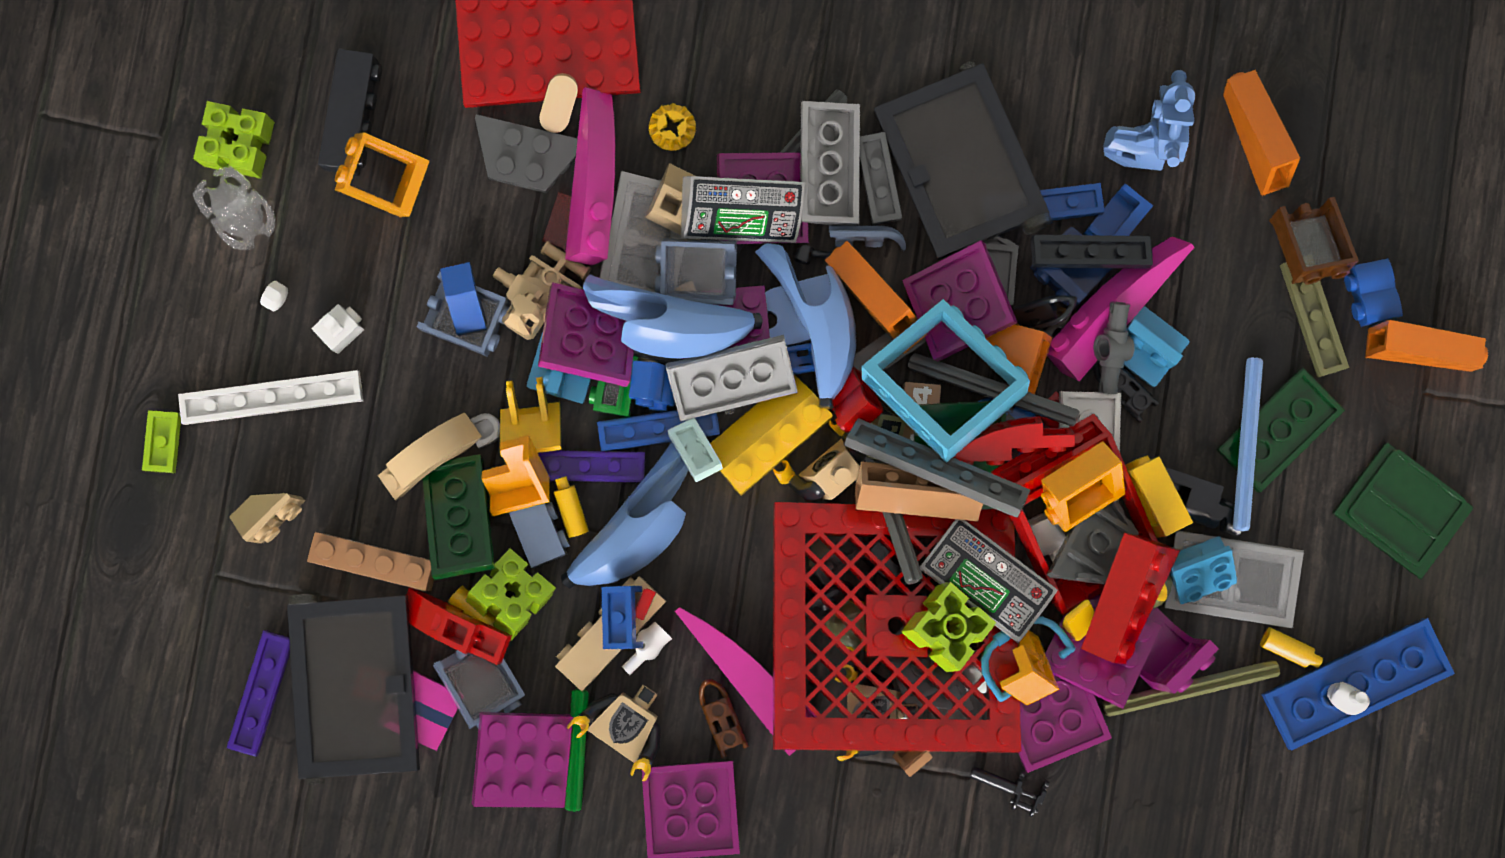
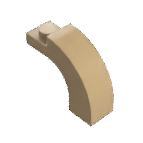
M462 413L432 429L398 453L386 464L387 468L378 477L394 500L403 497L431 471L448 460L466 452L482 436L466 413Z

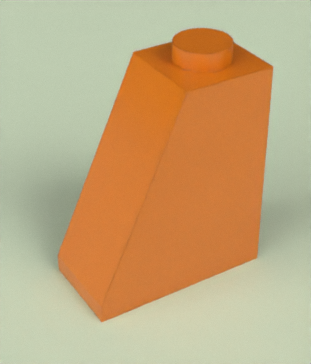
M1014 324L986 338L993 346L997 345L1000 347L1014 366L1021 367L1027 373L1030 380L1028 392L1035 394L1052 337L1043 331Z

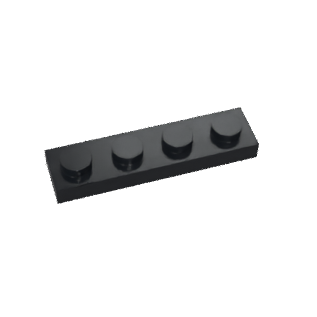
M1033 235L1030 239L1033 268L1148 269L1153 265L1150 236Z

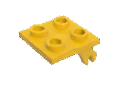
M543 377L536 378L539 407L518 409L513 381H506L509 408L500 409V442L529 435L538 453L561 450L560 402L547 403Z

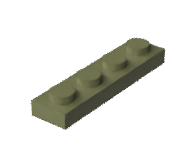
M1311 255L1303 257L1306 267L1315 265ZM1287 262L1281 264L1280 268L1317 378L1349 368L1321 282L1318 281L1306 285L1304 282L1292 284L1293 278Z

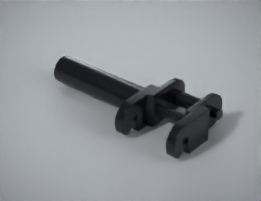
M973 766L969 776L972 779L1007 793H1015L1014 799L1011 798L1010 803H1012L1011 809L1014 810L1016 807L1027 810L1030 817L1034 813H1038L1036 807L1038 803L1043 804L1047 793L1046 788H1048L1050 783L1045 780L1039 794H1032L1021 788L1022 778L1025 777L1026 773L1022 770L1018 775L1016 783ZM1021 794L1034 799L1032 805L1019 801Z

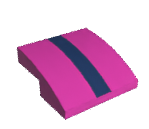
M413 670L418 743L437 751L458 707L445 685ZM458 692V695L463 699L464 695ZM392 694L379 723L400 734L397 694Z

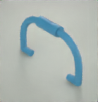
M1043 616L1038 617L1034 624H1043L1050 627L1066 646V648L1058 653L1061 659L1075 651L1074 644L1055 621ZM1002 631L993 636V640L985 647L981 658L983 677L999 702H1003L1012 696L1006 691L1001 692L989 672V659L992 651L997 646L1000 647L1012 639Z

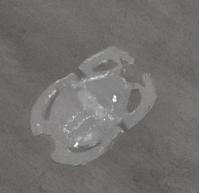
M231 166L228 168L224 167L223 169L219 168L213 172V176L216 177L223 175L220 178L219 186L217 188L207 187L203 189L207 182L206 180H201V183L197 184L192 195L205 217L209 218L212 214L216 216L210 221L215 227L217 234L228 245L239 250L255 248L254 238L258 233L266 234L267 237H270L274 232L276 218L273 210L264 197L260 196L254 189L248 194L246 190L252 186L240 172ZM228 177H233L237 179L241 185L236 186L231 183H227L225 179ZM206 192L210 194L211 207L209 208L203 201V196ZM260 204H263L266 210V224H263V212ZM223 231H226L232 236L243 238V240L240 241L230 238L226 234H224Z

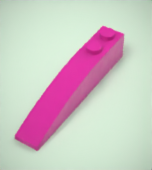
M585 87L582 92L565 260L593 266L608 259L615 181V126L612 94L601 93L600 91Z
M1172 236L1152 248L1153 265L1150 268H1123L1105 283L1071 317L1070 321L1058 335L1052 339L1047 356L1059 371L1080 381L1097 362L1093 345L1097 336L1103 335L1104 328H1107L1110 302L1117 301L1130 304L1126 324L1128 325L1193 250V244Z
M679 607L675 611L773 735V676L735 641L706 621ZM806 709V717H813ZM785 750V752H786L789 756L796 751V750Z

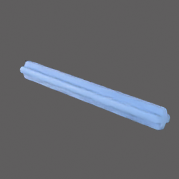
M1254 357L1247 359L1233 518V529L1237 531H1249L1251 521L1263 360Z

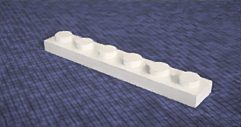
M358 370L178 394L181 424L183 425L363 401L361 376Z

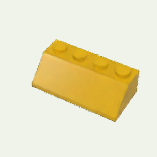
M795 375L794 379L798 393L758 402L710 443L722 463L723 469L719 471L740 496L833 417L828 409L819 407V398Z

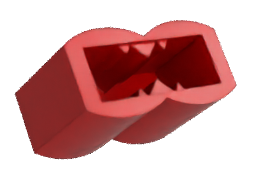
M853 366L843 389L833 400L834 408H832L837 416L835 419L837 425L846 433L852 429L858 418L871 423L883 412L882 404L875 395V392L862 380V372Z

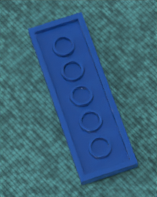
M1422 618L1319 668L1262 693V696L1287 749L1292 751L1455 673L1428 618ZM1345 682L1356 687L1361 692L1367 694L1370 700L1369 706L1359 714H1346L1336 708L1329 700L1327 692L1330 685Z

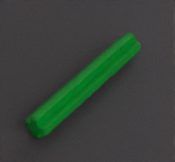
M575 689L572 691L570 715L573 718L579 716L588 707L589 693L587 690ZM577 724L572 725L565 797V809L568 811H580L582 808L586 733L582 737L577 738L576 736L581 732V728Z

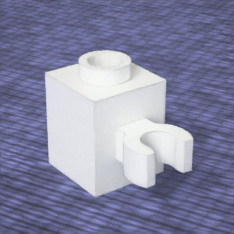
M339 304L311 328L337 354L364 331L359 324L362 320L361 317L350 306L345 310Z

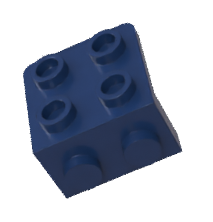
M1070 227L1062 235L1082 234L1075 228ZM1030 267L1034 271V276L1042 284H1047L1055 291V296H1076V305L1111 270V268ZM1062 302L1066 306L1069 305V302Z

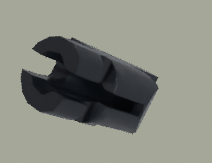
M1165 467L1177 492L1181 493L1182 489L1184 490L1181 500L1193 523L1214 529L1220 522L1221 532L1232 536H1239L1242 531L1233 529L1235 504L1224 498L1220 500L1224 489L1223 486Z

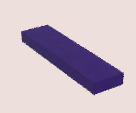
M548 451L538 453L549 475V481H555V479L567 476L568 481L641 483L645 478V452Z
M263 630L227 744L228 749L255 757L259 755L289 659V637Z

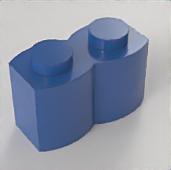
M1388 258L1354 265L1349 270L1350 273L1344 277L1347 291L1351 292L1354 297V303L1351 306L1352 315L1356 321H1359L1361 327L1382 323L1387 320H1396L1403 316L1400 297L1395 287L1393 269Z
M633 361L629 398L636 400L635 405L649 407L650 410L667 411V406H675L665 365L656 362Z

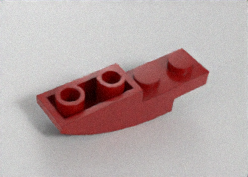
M1040 416L1007 420L990 425L953 458L973 465V461H986L988 465H1002L1004 461H1012V448H1017L1018 452L1023 453L1034 452L1036 448H1048L1049 451L1053 452L1066 451L1067 447H1075V434L1072 428H1043Z
M409 587L406 594L408 595L409 624L464 654L472 653L496 665L502 663L512 635L464 614V610Z

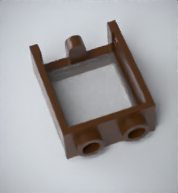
M1335 197L1328 198L1318 209L1312 210L1310 203L1302 204L1292 214H1288L1286 206L1279 207L1269 219V222L1274 226L1293 278L1292 284L1304 282L1306 285H1309L1325 277L1331 276L1332 279L1345 277L1350 273L1349 270L1359 261Z

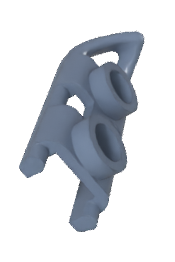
M829 225L830 237H835V246L837 247L842 246L846 241L853 246L854 240L865 241L866 247H882L884 238H889L896 241L903 251L906 249L903 235L898 230L889 226Z

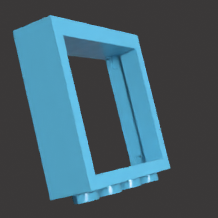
M944 299L862 365V380L946 463L1028 393L1030 382L1027 373L1021 367L1014 366L1000 347L989 343L979 327L976 325L971 326L964 319L962 312L956 306H950ZM941 321L1010 385L951 436L883 371L886 366Z

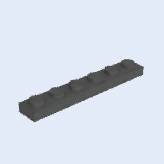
M859 418L846 437L844 446L1018 518L1030 493L1028 488L956 458H951L946 463L933 449Z

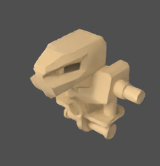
M550 241L545 243L541 254H545L558 262L554 268L531 255L529 258L531 263L523 275L518 274L515 276L512 273L509 274L500 267L493 274V278L503 283V286L509 289L506 296L511 302V306L502 317V322L526 340L534 339L545 322L549 289L552 282L582 289L580 285L563 274L569 269L580 276V279L584 280L591 270L589 266L586 267L581 263L565 260L566 253L553 246ZM527 321L533 324L531 328L526 324Z

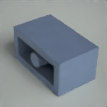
M552 502L509 512L531 568L539 567L568 555L565 548L570 545L564 530L558 531L554 520L558 519V515Z

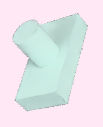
M695 418L667 430L672 443L695 482L723 469L720 459Z

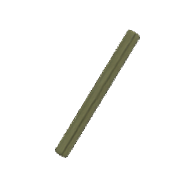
M1271 660L1193 679V683L1182 693L1177 691L1173 694L1150 689L1130 694L1123 709L1104 700L1102 702L1103 711L1108 717L1278 677L1280 669L1277 661Z

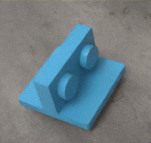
M1144 306L1127 325L1126 330L1134 341L1135 351L1130 360L1124 361V366L1148 385L1155 387L1167 371L1176 366L1183 357L1181 353L1189 344V340Z
M541 335L527 381V387L537 391L536 378L543 377L546 394L583 404L591 379L538 367L542 342Z
M1220 536L1181 550L1169 574L1176 588L1180 604L1198 601L1205 595L1216 591H1224L1237 583L1232 550L1230 546L1224 545Z

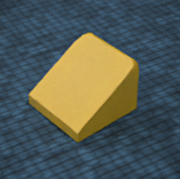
M1084 600L1064 617L1062 626L1075 641H1080L1087 634L1095 612L1091 602Z

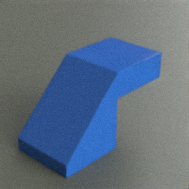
M470 262L441 268L445 297L456 334L462 335L487 329L482 302L477 294Z

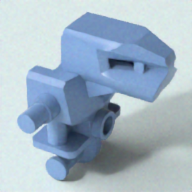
M1174 71L1171 75L1173 83L1169 86H1160V100H1154L1151 122L1134 128L1122 126L1110 128L1106 133L1103 145L1104 156L1124 167L1158 171L1163 169L1165 160H1167V164L1170 167H1176L1180 162L1184 161L1189 144V126L1194 124L1193 104L1195 100V91L1189 83H1186L1187 76L1184 71Z

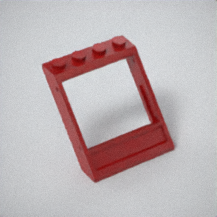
M1095 414L1069 427L1072 428L1075 434V447H1067V450L1062 452L1049 451L1048 448H1036L1034 452L1023 453L1012 459V461H1008L991 471L996 476L1030 489L1024 504L1026 505L1044 493L1042 479L1103 441L1122 462L1125 495L1122 498L1134 526L1139 532L1138 536L1158 541L1114 438ZM1023 509L1018 518L1010 515L1036 574L1058 590L1051 602L1062 616L1075 609L1084 600H1090L1102 593L1104 584L1048 577L1049 567Z

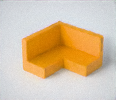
M526 435L500 442V453L507 465L482 471V481L490 494V512L492 516L548 503L549 475L530 436Z
M1028 630L1019 642L1018 647L1012 650L1019 667V672L1000 682L1001 688L1026 705L1059 690L1039 637Z

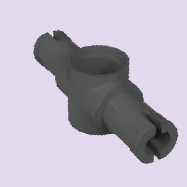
M1110 302L1107 328H1104L1103 335L1097 336L1093 345L1094 355L1102 366L1098 391L1105 394H1118L1121 368L1124 367V361L1130 360L1135 351L1134 341L1126 330L1130 304L1124 302Z

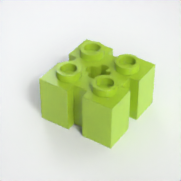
M207 101L202 125L208 129L207 136L198 137L193 159L203 167L227 172L229 166L240 175L261 179L266 155L260 150L262 143L270 144L275 122L266 113L242 108L240 115L229 105ZM238 136L237 141L232 140L234 137Z
M509 549L495 563V569H492L490 574L492 579L485 574L469 591L466 602L483 617L490 612L496 618L493 626L512 635L510 641L528 623L532 615L529 610L536 615L552 597L556 589L538 572L531 577L525 571L528 563L512 549ZM507 591H512L516 595L509 598L505 594Z
M951 582L937 585L923 603L928 610L915 613L901 631L917 647H930L932 652L929 654V657L946 672L960 671L975 652L969 647L970 644L982 642L996 624L981 608H968L965 603L969 598Z

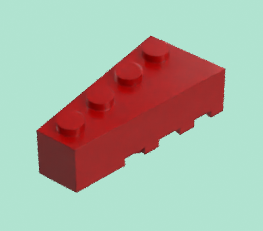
M1124 533L1081 649L1112 663L1126 664L1135 651L1138 637L1180 550L1148 537Z

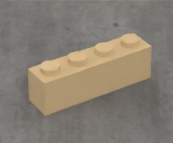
M640 576L636 580L630 577L623 584V586H642V592L646 588L655 591ZM635 592V608L642 592ZM658 592L654 597L645 620L636 618V634L667 602ZM602 608L598 612L601 618L594 625L589 621L577 634L581 639L573 647L568 644L556 656L560 661L555 667L581 691L585 690L622 650L603 649Z

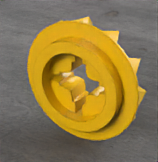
M674 103L665 106L661 105L655 113H652L649 122V133L654 143L660 148L669 151H676L686 147L693 140L696 132L694 116L685 106L682 107ZM666 117H669L674 123L680 122L677 126L678 137L671 130L664 131V128L667 127Z

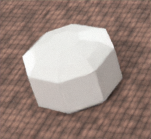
M273 281L262 294L261 305L273 312L278 310L287 299L288 288L277 281Z

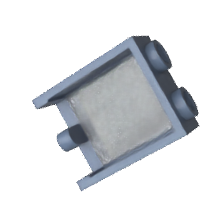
M664 238L661 241V245L656 246V263L661 264V276L656 275L655 293L707 304H734L736 300L737 240Z
M439 272L437 277L441 283L436 295H431L428 300L427 306L430 309L424 323L418 322L417 328L422 332L488 357L490 351L494 352L499 344L500 335L497 333L501 324H504L502 317L508 311L510 302L503 296L476 286L477 294L482 302L487 329L457 335L445 297L441 272Z
M457 650L454 654L442 661L439 660L433 665L468 724L469 729L477 726L479 729L480 712L498 713L504 710L505 713H509L522 705L519 699L524 697L525 694L504 658L501 664L496 665L472 653L464 654Z

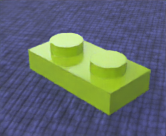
M148 410L143 471L176 473L181 426L180 413Z

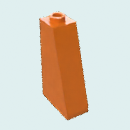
M1256 70L1247 73H1236L1227 79L1223 96L1256 184L1263 196L1290 186L1300 156Z
M848 241L834 249L831 255L825 259L828 266L833 267L841 282L892 340L917 321L911 309ZM927 333L903 353L905 354L907 351H909L914 345H916L921 339H923L927 335Z
M1387 320L1368 328L1365 358L1472 372L1483 368L1488 358V349L1485 347L1486 338Z

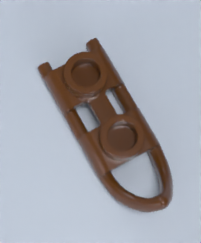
M705 679L699 688V701L721 758L727 756L725 750L742 744L745 749L749 745L727 691L714 679ZM711 684L721 692L723 698L706 705L704 690L707 685ZM729 715L734 723L732 728L729 727L726 717ZM715 721H719L722 732H717L714 725Z

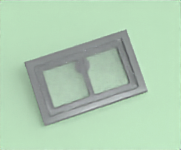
M621 171L612 212L608 259L602 262L599 278L655 292L656 275L661 276V264L656 263V246L661 245V241L664 238L686 239L681 238L680 234L645 218L661 182L660 180ZM675 247V291L684 247Z
M1176 531L1173 548L1181 551L1215 538V536ZM1220 537L1224 545L1230 546L1232 550L1237 583L1224 591H1216L1205 595L1198 601L1180 604L1176 588L1172 582L1171 592L1164 604V608L1292 628L1304 550Z

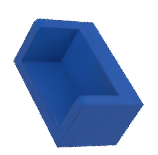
M1124 184L1105 206V212L1096 217L1083 235L1129 236L1153 205L1127 184Z
M642 586L601 587L603 649L643 648V641L636 642L635 592H642Z

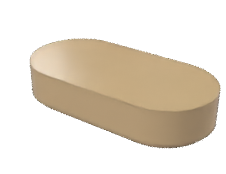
M557 74L549 82L539 116L542 127L548 132H561L569 123L578 93L577 82L569 74Z

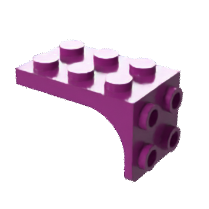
M1156 607L1152 609L1148 619L1162 625V628L1139 676L1152 689L1173 694L1177 691L1182 693L1193 683L1194 680L1191 677L1199 669L1203 671L1214 662L1216 658L1213 655L1219 648L1211 640L1190 637Z

